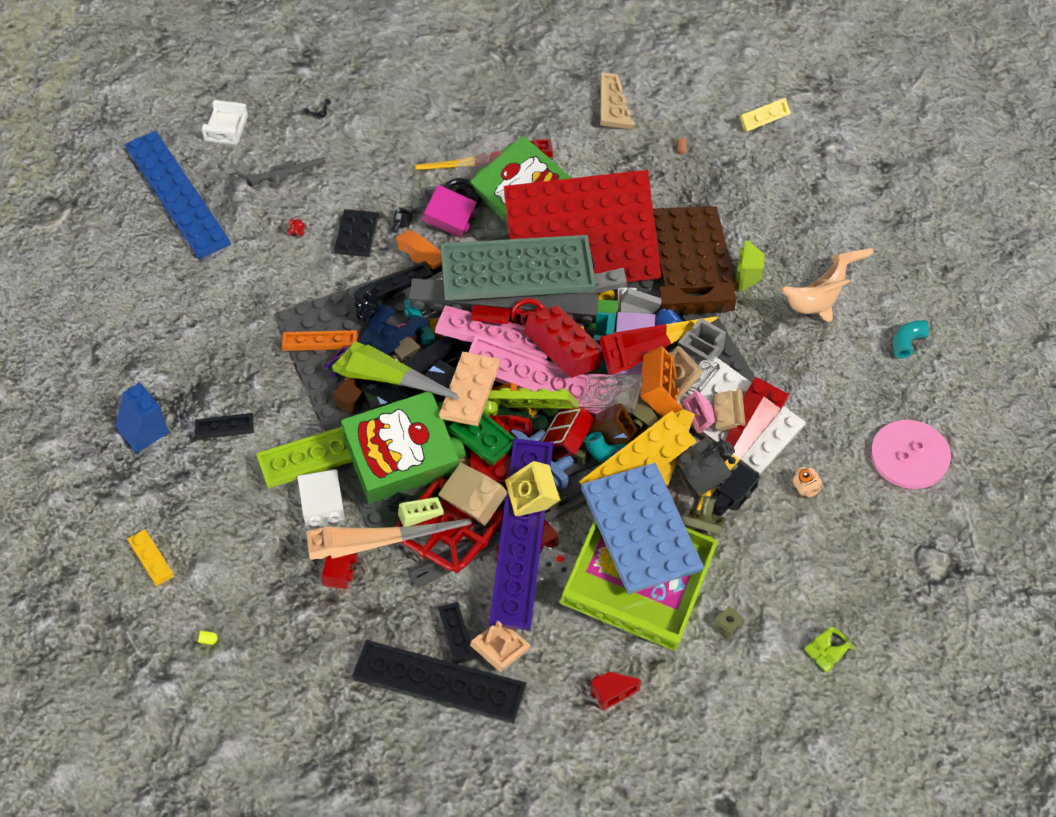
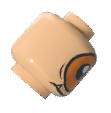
M799 468L796 470L792 480L802 496L812 497L821 490L822 480L814 468Z

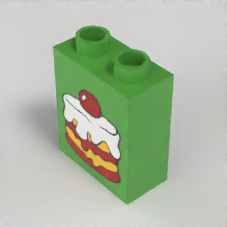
M521 136L515 143L507 145L502 154L491 164L482 167L477 172L476 177L470 182L481 200L508 224L503 186L569 179L572 177L527 138Z
M425 392L341 420L342 435L368 504L394 496L398 492L403 493L438 480L439 477H450L458 467L459 459L466 457L463 443L455 436L450 437L445 425L452 423V421L440 419L439 413L444 401L436 403L432 392Z

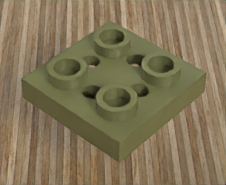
M703 496L701 510L688 507L682 516V521L686 528L692 530L699 528L705 530V533L709 535H716L722 532L727 518L712 514L716 499L710 496Z

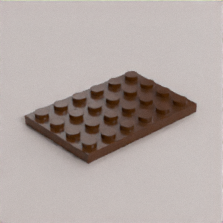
M717 206L653 208L663 286H679L685 293L710 292L715 283L733 282L734 290H737L738 285Z

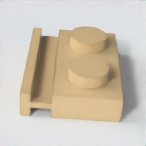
M740 388L736 391L730 390L713 395L715 422L718 431L736 428L738 425H745L743 395Z

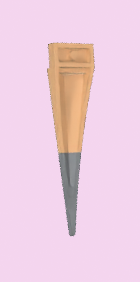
M463 519L428 525L389 528L322 527L306 531L310 559L313 560L322 559L330 555L332 558L469 525L472 522L471 519Z

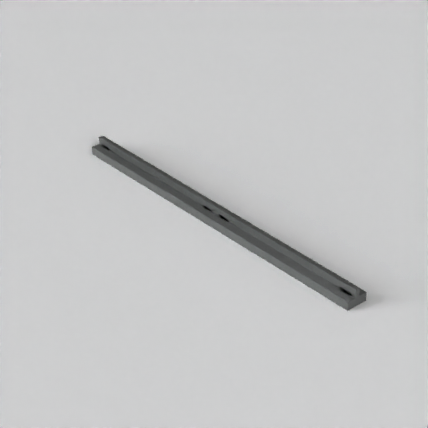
M577 484L559 493L560 501L545 510H549V512L545 513L544 518L549 523L586 504L587 501L581 485ZM566 501V503L557 507L558 504ZM502 525L489 539L488 545L481 549L472 561L497 548L500 544ZM486 530L479 533L478 535L482 536L486 532ZM468 539L456 545L458 563L474 546L475 542ZM451 548L438 554L440 557L453 563ZM429 559L407 570L417 589L452 572ZM426 572V574L417 578L418 575Z

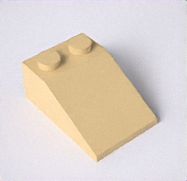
M460 463L438 496L485 526L508 492L502 485L488 476Z

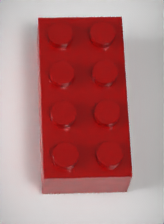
M558 305L528 315L524 333L570 378L600 368L604 356L602 347Z
M509 415L489 416L510 433ZM471 450V468L496 481L507 491L505 480L509 478L510 452L492 467Z

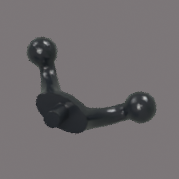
M325 99L323 110L318 113L311 112L308 108H304L303 113L317 118H324L327 115V106L331 103V100Z
M723 439L715 442L712 449L708 452H701V457L707 458L718 449H722L728 458L729 464L736 462L735 457H731L728 445L723 443Z

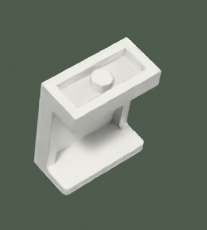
M213 100L214 110L208 125L203 124L202 127L204 141L237 145L248 117L246 104Z
M337 469L297 476L306 526H317L327 522L334 523L345 519Z

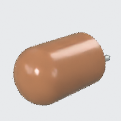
M678 137L676 152L683 155L687 151L686 137L685 139L683 137L679 139Z

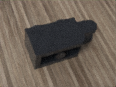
M741 463L736 469L733 468L731 476L725 482H721L716 489L718 493L713 512L721 516L728 509L733 511L739 510L758 487L760 475Z

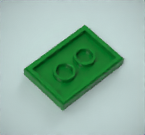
M484 412L478 426L453 422L448 428L450 433L492 467L513 448L515 437Z

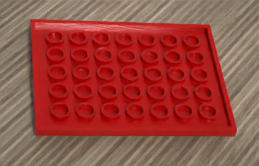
M648 170L503 186L510 239L588 235L589 247L594 261V274L624 268L627 283L662 278Z

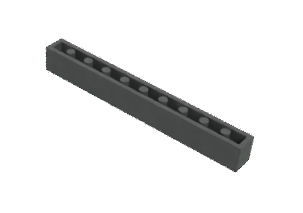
M413 278L409 295L410 305L416 309L430 308L435 311H441L446 305L472 312L474 305L512 310V307L519 300L533 298L540 301L546 309L558 305L574 321H581L583 324L596 323L598 310V295L584 293L445 300L443 281ZM524 304L519 308L525 311H532L536 309L537 306L533 304Z

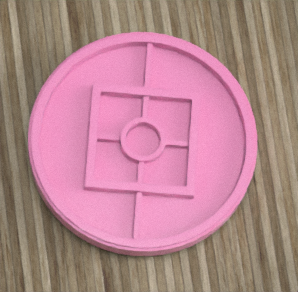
M900 420L889 423L879 430L872 443L871 458L879 474L890 483L908 489H922L936 484L945 476L950 465L951 452L945 438L933 427L919 421Z

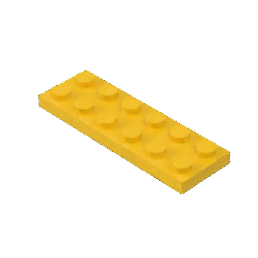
M671 411L578 483L582 486L584 483L652 463H656L660 470L692 446L696 440L675 413Z

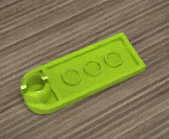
M500 388L499 391H490L483 412L488 416H495L498 413V408L573 409L578 408L579 401L566 389L549 391L548 389L539 388L537 391H530V389L519 388L518 391H511L509 388Z

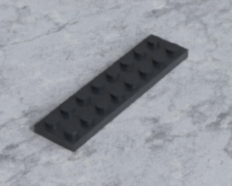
M370 640L365 641L352 674V680L513 724H515L527 687V682Z

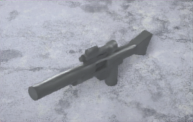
M325 157L299 164L296 161L290 160L285 164L274 165L273 171L263 174H247L246 177L252 186L257 185L263 180L272 179L273 187L277 189L280 188V182L285 181L289 175L325 164L326 160Z

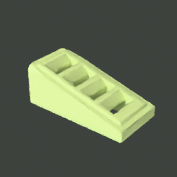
M438 497L399 503L398 516L403 527L412 526L444 514Z

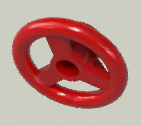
M533 298L519 300L512 307L510 314L511 322L519 324L516 319V314L521 316L522 325L525 326L527 315L546 308L540 301ZM524 304H533L537 306V308L532 311H525L520 309L519 307H521Z

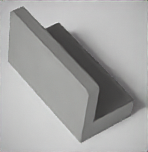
M628 288L620 297L619 312L654 314L661 305V298Z

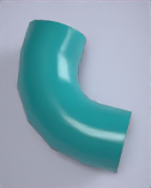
M927 320L907 322L897 329L893 337V351L896 358L905 359L913 354L911 342L914 339L928 338L929 326Z
M601 432L591 433L584 439L586 448L591 456L601 463H604L628 445H608Z

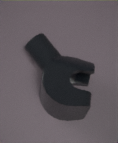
M401 207L395 210L394 224L391 230L397 233L401 225L407 227L412 221L413 212Z

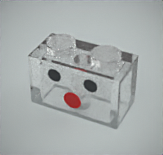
M544 546L539 558L537 576L542 580H550L556 582L561 587H566L578 557Z

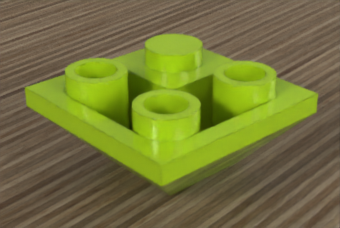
M745 240L744 247H740L739 258L742 259L738 260L737 272L740 273H737L736 281L739 284L738 291L740 292L761 281L764 268L765 254L748 240Z

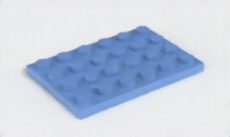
M656 463L582 484L583 494L627 594L703 571L704 566Z

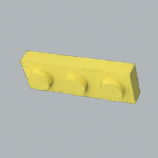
M781 98L739 116L745 132L791 113L786 98Z

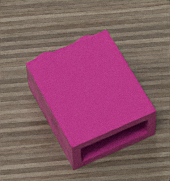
M438 185L424 212L422 221L461 238L463 233L467 234L470 228V219H474L478 211L475 209L477 202Z

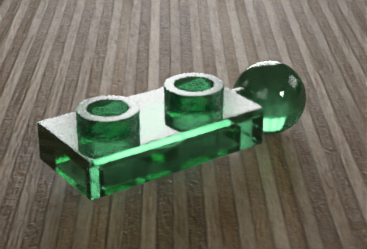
M502 406L499 407L498 413L495 415H509V418L511 415L531 419L532 425L538 431L541 429L545 430L549 424L545 416L540 415L533 418L527 411L518 410V412H513L510 408Z

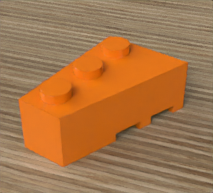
M663 346L643 355L640 392L642 400L647 402L662 418L671 411L677 413L683 410L682 404H679L677 400V395L680 392L679 388H675L674 379L677 378L674 359Z

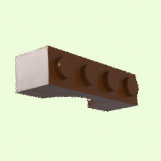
M733 282L715 283L713 289L702 296L688 295L679 286H663L659 290V298H661L660 310L672 309L677 315L735 311L736 295Z

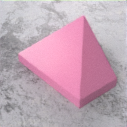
M698 391L693 392L682 401L685 409L695 414L692 423L698 434L714 423V406Z

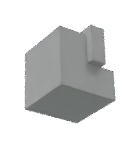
M700 318L692 327V332L688 330L679 340L678 346L696 364L704 368L724 350L726 332Z

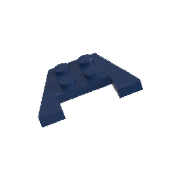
M381 304L359 343L363 345L369 344L388 355L400 346L399 342L405 337H412L415 334L414 330L419 326L425 327L428 322L424 317L414 314L403 328L387 324L385 322L395 311L392 307Z

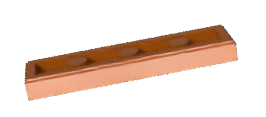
M357 330L283 332L282 351L340 350L342 347L352 345L355 341L358 342Z

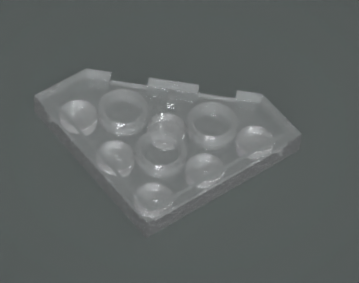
M495 134L457 162L454 178H465L470 181L474 179L482 167L491 164L502 154L507 145L514 143L515 137Z

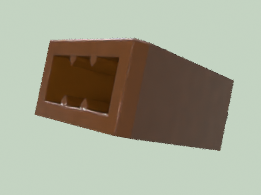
M622 403L592 415L595 420L587 435L601 432L606 444H629L633 441L637 427Z

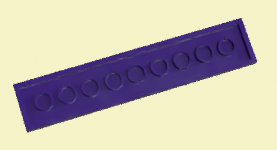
M514 438L509 477L533 461L547 464L551 467L553 443ZM509 493L506 495L489 626L493 625L495 627L499 621L502 623V628L531 631L545 510L515 516Z

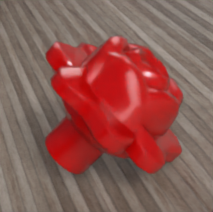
M291 218L289 221L290 228L287 230V233L290 236L293 234L304 236L305 224L301 219L295 220Z

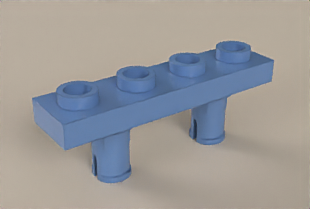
M541 429L528 438L521 431L511 430V435L516 439L541 441L545 434V431ZM571 456L562 457L556 462L551 460L550 469L556 487L561 492L568 488V476L563 471L573 465Z

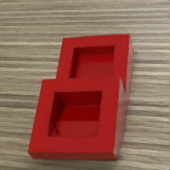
M511 415L510 429L521 431L527 437H531L532 421L528 418Z

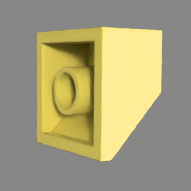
M533 461L505 480L515 516L543 511L560 501L550 466L547 464Z

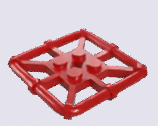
M439 477L418 500L429 499L439 487L442 490L449 479ZM442 498L440 504L444 511L443 515L412 526L471 519L472 524L429 534L432 537L424 546L411 539L401 541L400 543L419 553V556L423 559L427 558L446 570L460 573V570H463L477 553L488 545L489 539L502 525L504 510L499 506L489 519V521H495L482 536H479L470 530L478 521ZM401 520L394 527H403ZM463 537H466L475 542V544L458 563L456 545ZM438 541L450 546L453 563L430 551Z

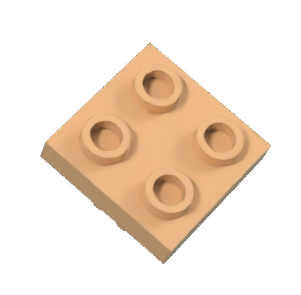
M499 621L495 627L493 625L474 638L470 645L500 672L530 648V644L513 629L502 628V623Z

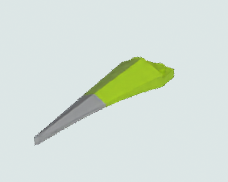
M355 341L332 365L334 372L348 378L387 382L459 399L458 394L369 344L363 345Z

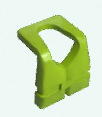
M831 626L814 638V641L805 647V651L813 659H817V664L825 672H829L848 649L854 650L856 647L838 628ZM832 633L838 634L846 643L841 646H831Z

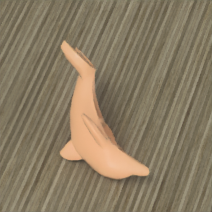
M873 248L831 256L834 263L831 268L807 287L784 286L782 292L787 296L791 308L796 312L804 314L818 313L823 320L831 322L833 320L832 306L838 299L842 287L850 282L849 279H845L847 265L871 256Z

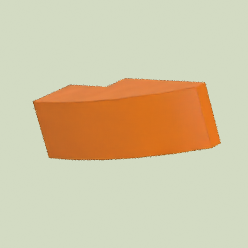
M409 229L396 237L399 250L410 254L412 261L417 263L425 261L428 267L433 270L442 265L441 252L421 235Z

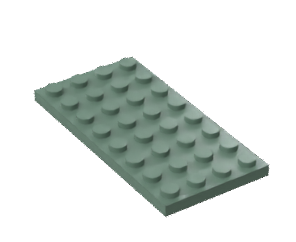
M588 235L441 243L445 300L596 291Z

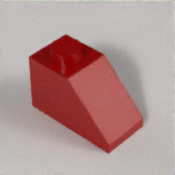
M607 672L605 674H598L592 679L590 691L605 711L639 692L641 681L639 678Z

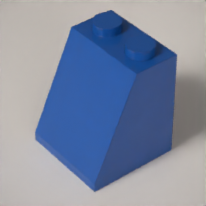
M140 382L123 392L115 427L135 453L167 435L169 431L161 407Z

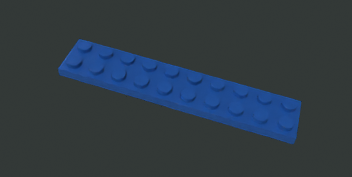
M156 130L125 143L129 154L198 259L231 245L229 238Z

